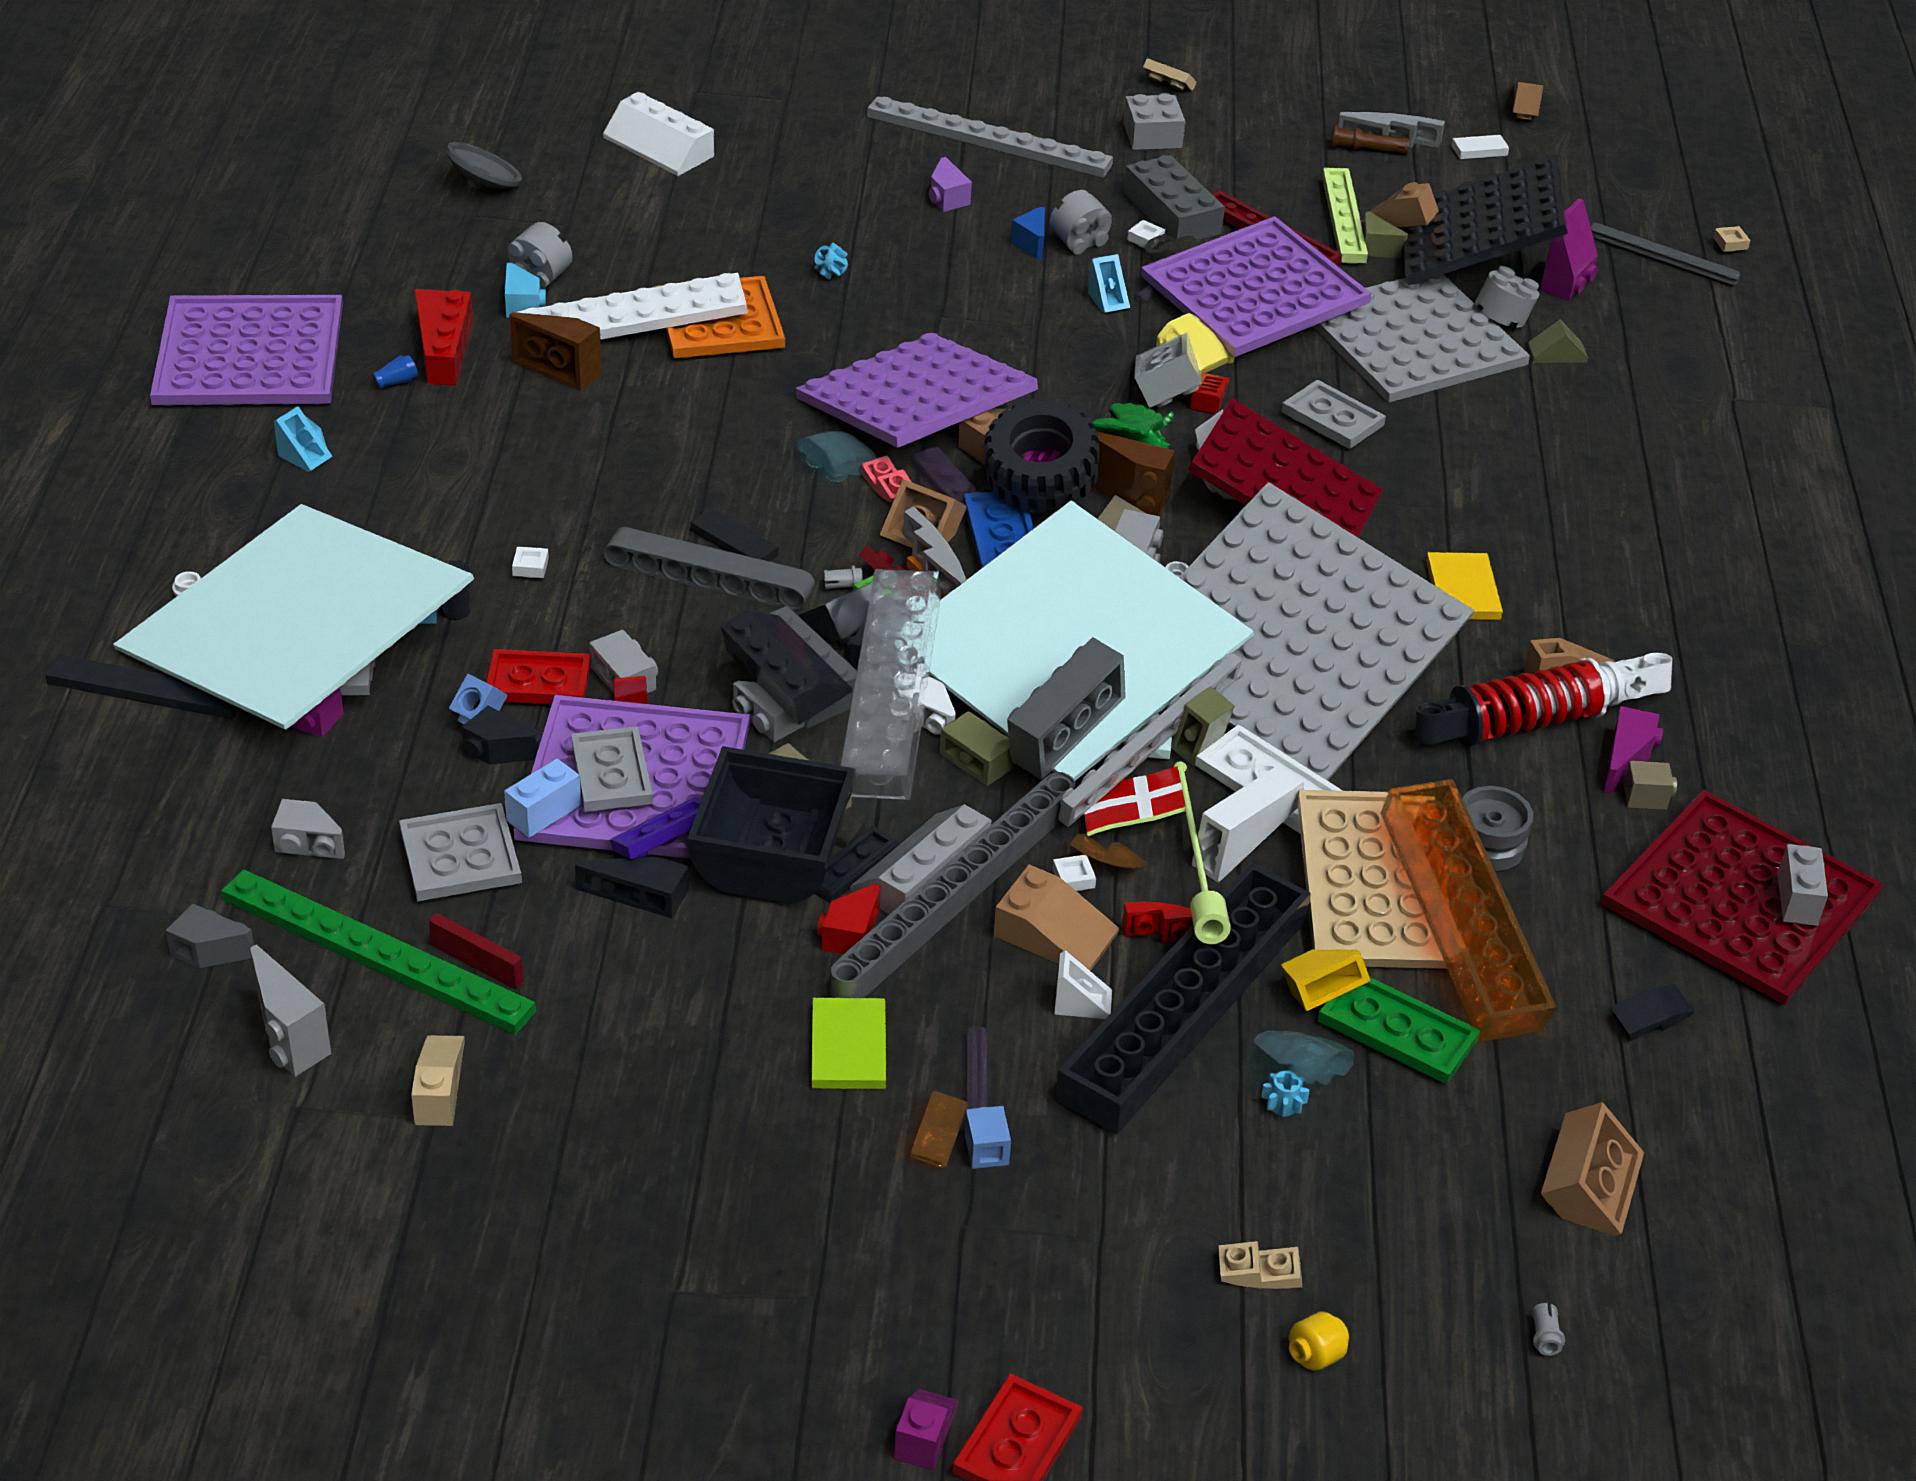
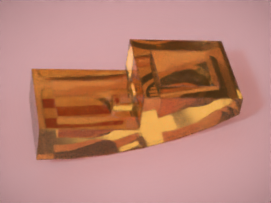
M1078 833L1070 844L1091 858L1114 866L1144 868L1147 864L1144 859L1119 842H1112L1107 850L1086 834Z

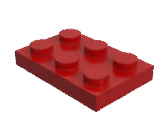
M494 649L486 683L508 695L504 702L552 704L555 695L585 698L591 667V654Z
M1010 1373L954 1461L952 1473L968 1481H1044L1080 1421L1083 1407Z

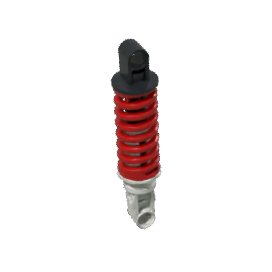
M1649 653L1642 657L1620 660L1615 663L1606 661L1599 665L1592 658H1583L1576 663H1568L1562 667H1550L1547 670H1536L1532 674L1522 673L1517 677L1509 676L1504 677L1502 680H1490L1486 684L1477 683L1471 687L1466 685L1455 686L1450 693L1449 699L1422 703L1416 707V740L1423 744H1439L1446 740L1459 738L1464 745L1473 746L1488 739L1501 738L1504 733L1508 735L1517 734L1520 729L1526 732L1531 731L1535 726L1545 728L1550 723L1554 725L1562 724L1565 719L1576 721L1580 716L1583 718L1601 717L1606 713L1607 706L1618 705L1628 699L1670 691L1672 657L1664 653Z

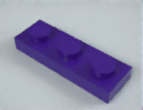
M694 797L611 838L610 842L613 851L629 859L641 858L646 856L649 850L659 845L674 842L677 836L691 830L702 800Z

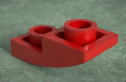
M1157 902L1124 903L1121 926L1124 937L1159 934L1161 943L1178 942L1193 926L1190 908Z

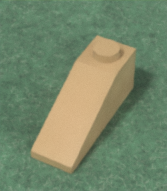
M427 1035L416 1065L411 1095L415 1125L453 1126L465 1043L464 1036Z

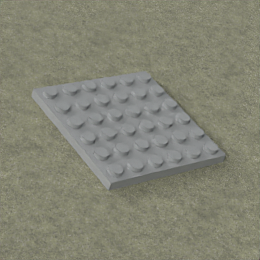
M1443 274L1411 285L1408 284L1406 278L1365 288L1371 293V303L1312 326L1388 403L1528 365L1530 355L1492 319L1481 312L1482 310L1476 307L1475 303Z

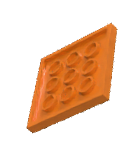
M765 277L740 278L748 313L665 328L673 358L687 359L693 356H716L724 353H745L747 351L785 348V336Z

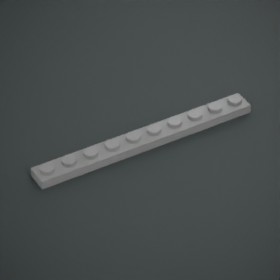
M877 96L867 108V117L1103 178L1113 164V156L1105 155L1100 151H1090L1082 149L1077 145H1066L1058 143L1053 139H1043L1032 136L1029 133L1011 131L1006 127H996L985 124L982 121L961 118L959 115H949L938 112L935 109H925L912 103L894 101L889 97Z

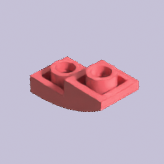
M888 456L862 463L860 467V473L869 485L890 503L894 501L902 480L911 482L903 469L896 470Z

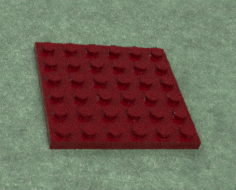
M1703 790L1603 894L1601 904L1768 997L1786 1005L1881 894L1884 884L1822 852L1828 898L1818 926L1783 921L1778 870L1787 844L1813 846Z

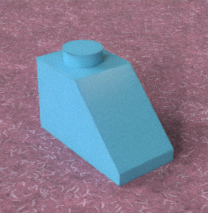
M507 263L506 318H509V314L512 312L546 306V290H540V278L513 263Z

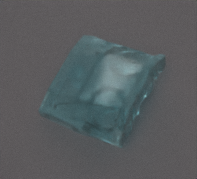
M843 431L823 432L797 440V450L803 451V454H806V463L812 467H824L825 477L834 482L843 481L848 475H861L860 467L862 463L878 459L877 455L868 446L853 435Z
M1268 1030L1258 1034L1253 1041L1278 1063L1291 1064L1289 1066L1290 1071L1309 1084H1314L1317 1080L1324 1085H1328L1335 1074L1345 1076L1354 1061V1052L1323 1036L1306 1032Z

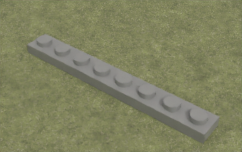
M1231 653L1223 661L1217 660L1211 666L1206 676L1202 679L1200 677L1196 678L1183 696L1177 695L1169 703L1167 710L1161 715L1155 714L1148 721L1144 730L1140 733L1134 732L1121 750L1118 752L1116 750L1112 751L1098 770H1090L1075 790L1073 788L1068 789L1059 802L1061 808L1058 820L1067 827L1073 824L1177 732L1182 719L1180 717L1185 711L1183 709L1184 705L1209 686L1220 694L1237 679L1242 659Z

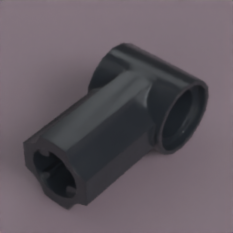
M461 560L449 561V565L470 573V567L463 564ZM470 583L441 605L443 616L457 620L465 618L470 614Z

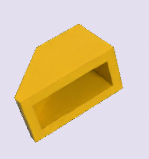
M1312 949L1281 964L1292 995L1306 1011L1370 982L1361 952L1358 949Z

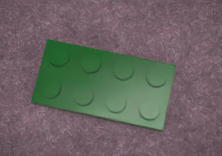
M1369 977L1370 982L1328 1001L1320 1010L1318 1022L1445 1084H1448L1475 1046L1481 1030Z

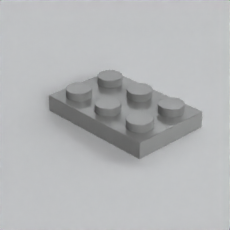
M1316 380L1284 401L1281 411L1348 449H1351L1383 427L1386 418L1385 415L1319 380Z
M638 726L571 734L576 769L580 775V788L585 812L653 804V794Z

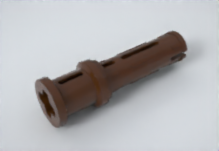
M1334 125L1331 148L1336 146L1350 147L1352 151L1366 148L1407 155L1410 138L1364 133L1360 128L1352 130L1339 128L1338 125Z

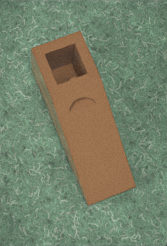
M1562 638L1530 640L1524 672L1532 674L1536 670H1547L1555 666L1562 667L1568 663H1576L1583 658H1592L1598 665L1606 661L1613 663L1615 661Z

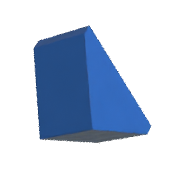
M1038 207L1012 220L1011 243L1036 259H1042L1045 207Z

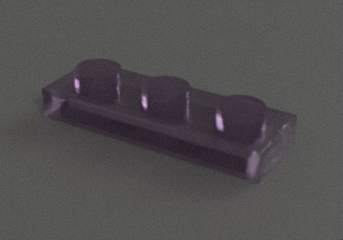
M939 447L912 454V465L936 492L956 499L964 504V493H979Z

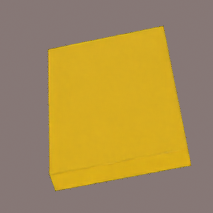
M1427 552L1426 563L1431 584L1472 608L1474 614L1469 620H1501L1503 611L1487 553Z

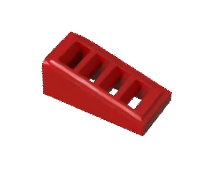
M1202 373V384L1198 385L1199 388L1192 393L1190 409L1217 414L1223 402L1230 378Z

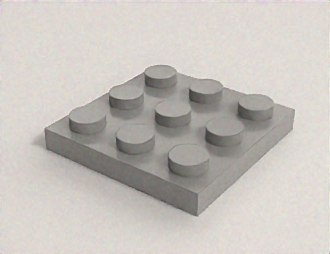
M502 803L399 820L400 832L417 901L522 883L521 871Z

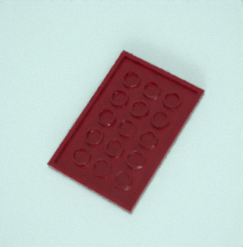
M1233 398L1229 401L1187 469L1244 505H1247L1269 482L1356 537L1359 536L1383 491L1372 481L1363 478L1347 466L1338 463L1325 455L1321 450L1315 449L1300 440L1296 435L1287 432L1271 420L1262 417L1249 409L1245 404L1239 403Z

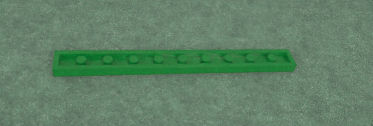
M244 869L221 890L223 901L513 1035H516L536 1013V1003L530 999Z

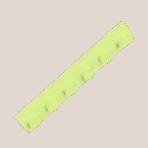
M1323 168L1322 179L1337 251L1343 254L1341 262L1347 264L1366 263L1368 252L1349 169Z

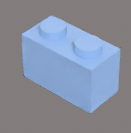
M557 758L504 790L506 821L530 838L581 806L580 775Z

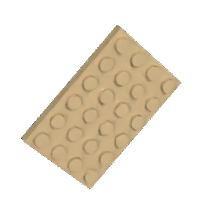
M1299 790L1297 804L1306 891L1311 893L1308 911L1312 949H1358L1361 952L1366 967L1454 969L1456 955L1433 793Z

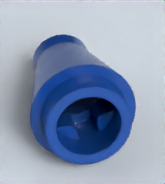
M399 355L380 370L372 373L377 387L381 389L387 386L413 382V378L418 376V372L410 355L404 357Z

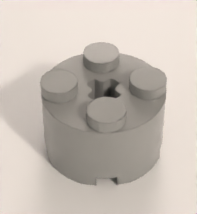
M1077 190L1068 194L1062 199L1064 204L1059 209L1055 207L1052 211L1049 222L1050 228L1074 254L1079 255L1086 248L1095 245L1098 247L1103 246L1108 241L1109 235L1107 233L1111 227L1112 215L1087 191Z
M537 222L528 227L508 245V255L511 263L540 278V288L544 289L572 263L573 255L567 240L563 243L558 237L560 232L556 228L544 222Z
M1500 266L1499 270L1489 273L1475 301V305L1478 307L1481 304L1483 307L1481 312L1500 324L1509 326L1511 322L1518 323L1516 327H1523L1539 298V292L1537 291L1539 284L1528 278L1522 279L1514 275L1515 272L1512 269Z

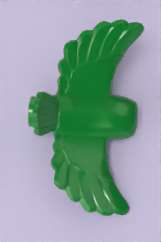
M1116 403L1110 407L1116 418H1099L1092 421L1095 430L1098 432L1170 448V444L1164 441L1165 437L1161 436L1159 429L1173 421L1174 413L1172 411L1162 418L1161 413H1155L1154 410L1147 409L1143 405Z

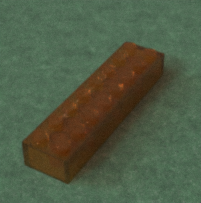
M1449 779L1389 789L1380 814L1473 1027L1481 1030L1479 1042L1544 1031L1557 1007L1454 780Z

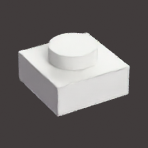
M1142 220L1128 231L1127 240L1138 244L1142 248L1151 249L1164 239L1165 229Z
M517 547L512 565L513 576L544 578L549 559L548 549Z
M1087 855L1053 859L1054 874L1064 880L1075 891L1095 888L1096 877Z

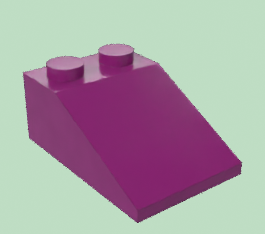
M1580 198L1565 211L1568 234L1553 238L1550 241L1540 288L1544 292L1570 301L1577 293L1580 294L1589 281L1592 282L1598 271V267L1595 266L1598 254L1585 203Z

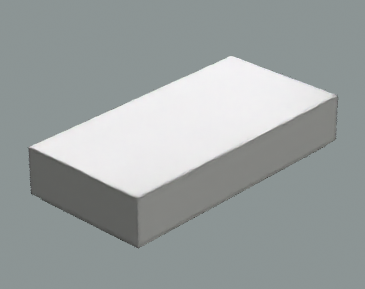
M1501 135L1453 138L1452 147L1460 160L1508 156L1509 147Z

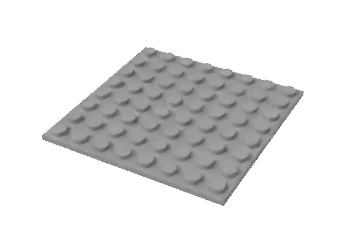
M1269 482L1179 577L1254 631V636L1233 652L1242 659L1237 679L1221 693L1222 696L1235 705L1228 725L1234 728L1239 724L1327 781L1474 614L1472 608Z

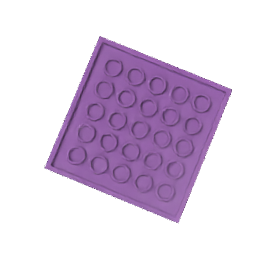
M1275 216L1141 267V277L1184 314L1191 313L1200 318V321L1217 336L1225 349L1234 357L1371 303V293Z
M342 295L170 296L150 394L151 404L164 406L222 404L230 406L233 404L320 405L331 403L343 308Z
M927 333L913 342L901 343L898 348L893 350L881 351L875 357L856 361L852 366L845 369L833 370L829 373L830 375L820 379H810L806 384L796 388L797 399L898 448L1038 390L1037 378L1027 375L1023 371L1016 370L1005 363L989 358V356L981 355L970 348L958 345L954 341L938 336L936 333Z
M555 695L531 774L557 758L577 773L571 741V734L638 726L653 794V804L585 812L581 795V806L530 838L517 828H514V840L613 850L610 842L611 838L694 797L702 800L722 746L744 750L750 726V715ZM690 831L677 836V839L670 844L659 845L649 850L648 854L690 858L689 849H687V838Z

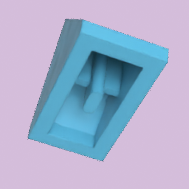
M1118 254L1091 260L1088 293L1103 313L1130 308Z

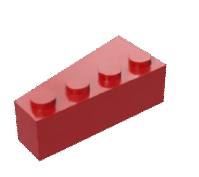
M415 289L417 319L427 383L457 386L473 323L471 292Z

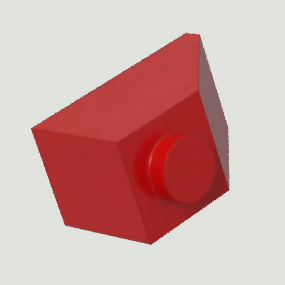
M872 884L831 901L827 915L821 914L818 922L817 935L822 936V951L844 955L874 928L880 910L881 885Z

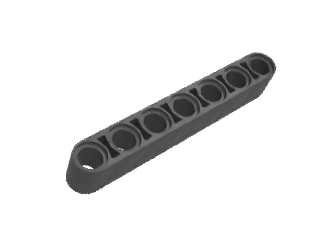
M628 527L619 528L603 552L606 561L618 568L781 608L788 606L791 610H799L804 606L815 585L812 575L802 569Z

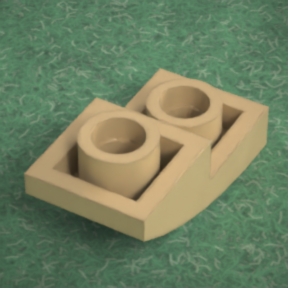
M1257 1241L1219 1245L1222 1282L1267 1289L1302 1287L1298 1247L1259 1251Z

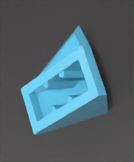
M299 407L294 408L274 421L278 456L309 472L332 457L326 447L322 429L307 418Z

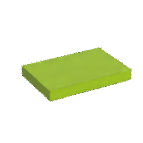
M813 998L812 1088L886 1089L885 999Z

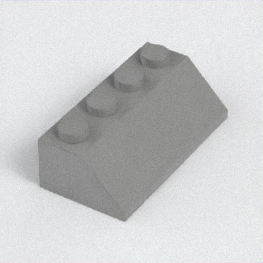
M965 804L936 813L850 886V891L855 892L872 884L881 885L880 909L891 914L989 828L992 820Z

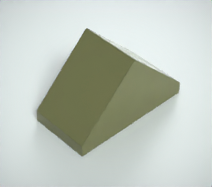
M1370 211L1366 212L1363 234L1368 256L1403 258L1405 255L1404 242L1407 240L1408 234Z
M1561 319L1530 340L1527 345L1533 363L1588 362V356L1582 341Z

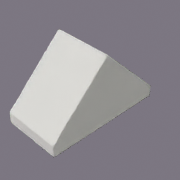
M1066 950L1060 953L1054 1014L1106 1019L1111 1014L1112 989Z

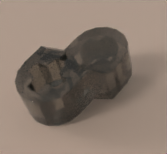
M1162 234L1150 239L1145 245V250L1151 263L1196 247L1198 242L1195 237L1189 235L1174 239Z

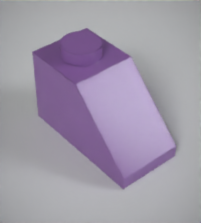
M943 157L931 176L930 200L943 212L968 206L971 204L972 182L952 162Z

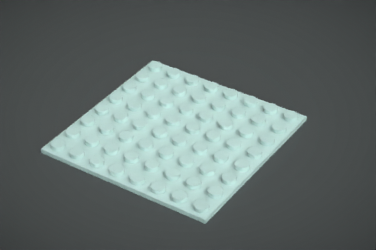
M1070 501L889 639V642L931 677L941 681L949 691L1008 737L1007 719L1010 713L1015 708L1023 705L1030 698L1035 688L1041 687L1051 678L1054 670L1059 666H1063L1079 646H1084L1094 637L1124 655L1126 698L1052 770L1054 773L1064 772L1069 774L1076 781L1146 724L1155 714L1168 706L1174 697L1184 693L1196 678H1202L1206 675L1217 660L1223 661L1254 636V631L1073 501Z
M300 504L113 645L116 650L286 730L312 708L320 704L322 700L337 688L344 685L347 680L366 667L382 652L390 648L407 632L414 629L417 624L436 611L452 596L460 592L462 588L474 580V577L469 572Z

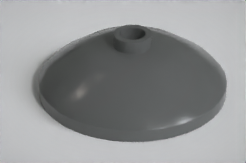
M450 142L446 148L450 162L459 174L468 179L467 183L477 189L485 187L494 190L509 189L518 186L522 180V176L516 168L484 149L462 142Z

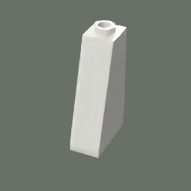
M1277 765L1205 811L1202 815L1198 833V842L1205 874L1218 883L1298 808V791L1303 790L1305 780L1283 766ZM1193 856L1192 866L1197 868L1195 857Z

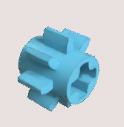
M834 243L830 245V248L822 246L815 254L814 261L817 265L814 268L827 279H831L832 275L840 276L847 268L848 262L845 257L848 254Z
M1287 1070L1281 1071L1276 1075L1271 1073L1269 1082L1263 1084L1261 1095L1262 1098L1268 1099L1267 1110H1272L1275 1114L1282 1117L1290 1116L1294 1113L1300 1114L1302 1104L1307 1103L1309 1089L1302 1088L1304 1078Z

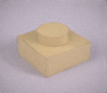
M1740 226L1715 228L1713 238L1724 252H1735L1749 248L1750 239Z

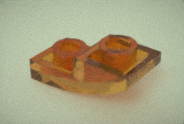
M933 1090L910 1157L946 1169L968 1102Z

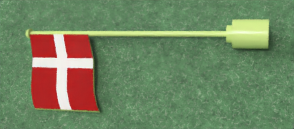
M1179 761L1175 763L1173 768L1145 776L1123 779L1084 813L1087 836L1112 828L1154 821L1186 811L1201 892L1195 895L1190 903L1195 935L1200 941L1207 944L1222 942L1230 933L1231 927L1223 896L1218 892L1208 891L1185 777L1186 764Z

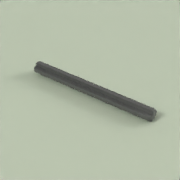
M1593 223L1591 226L1593 238L1731 286H1736L1740 279V272L1599 223Z

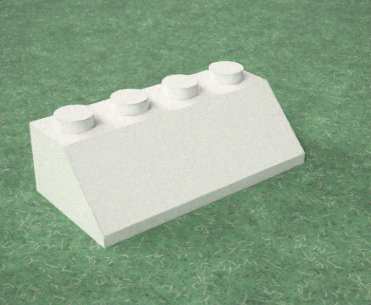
M640 92L634 93L620 101L603 133L604 139L677 176L714 157V129Z

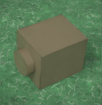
M1629 762L1623 784L1627 807L1667 810L1670 797H1675L1677 792V779L1672 777L1669 763Z

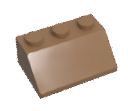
M1603 1102L1565 1113L1541 1194L1562 1219L1614 1236L1621 1235L1644 1152Z

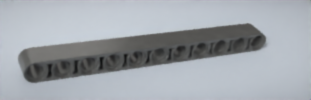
M1055 772L1044 778L841 956L831 967L830 997L865 998L1061 822L1058 820L1061 808L1059 802L1068 789L1075 788L1073 777L1064 772Z

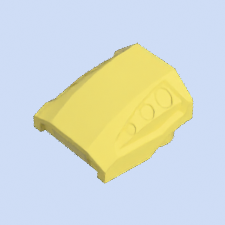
M1191 313L1168 322L1157 336L1156 346L1187 332L1201 374L1207 373L1226 363L1231 364L1234 362V356L1225 349L1217 336L1200 321V318Z

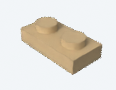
M1148 58L1143 66L1151 80L1162 83V81L1169 82L1171 87L1179 91H1183L1184 88L1193 91L1197 83L1190 74Z

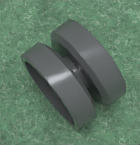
M1497 786L1477 787L1466 792L1460 800L1457 821L1455 822L1452 836V846L1456 854L1467 864L1483 870H1508L1518 865L1525 856L1528 836L1530 835L1533 823V810L1529 802L1518 793Z

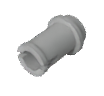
M852 565L851 569L824 570L825 590L853 587L855 583L863 580L862 569L855 568V565Z
M1541 1303L1532 1309L1536 1331L1533 1337V1344L1541 1354L1553 1356L1561 1352L1565 1344V1336L1559 1329L1557 1307L1551 1304L1549 1315L1548 1304Z

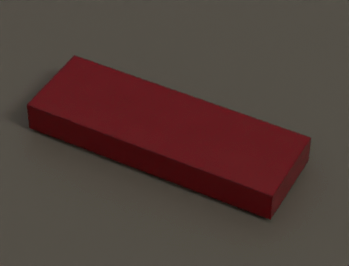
M438 913L429 920L430 939L433 947L515 990L524 982L521 956Z

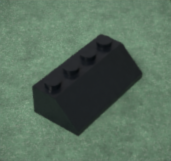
M746 610L720 626L729 655L798 725L853 692L852 687L779 615Z

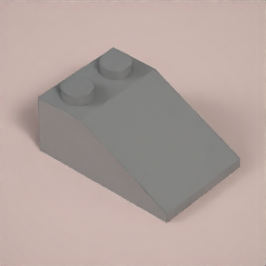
M1187 332L1136 356L1135 379L1149 408L1157 405V407L1167 405L1173 400L1172 397L1183 393V395L1191 394L1199 388L1198 385L1202 384V376Z
M256 944L250 950L258 999L270 1044L269 1054L279 1068L285 1067L296 1077L331 1054L325 1005Z

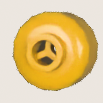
M1323 1311L1315 1313L1295 1323L1291 1328L1289 1335L1290 1354L1296 1362L1306 1369L1312 1371L1324 1369L1341 1360L1347 1353L1349 1342L1348 1330L1338 1317Z

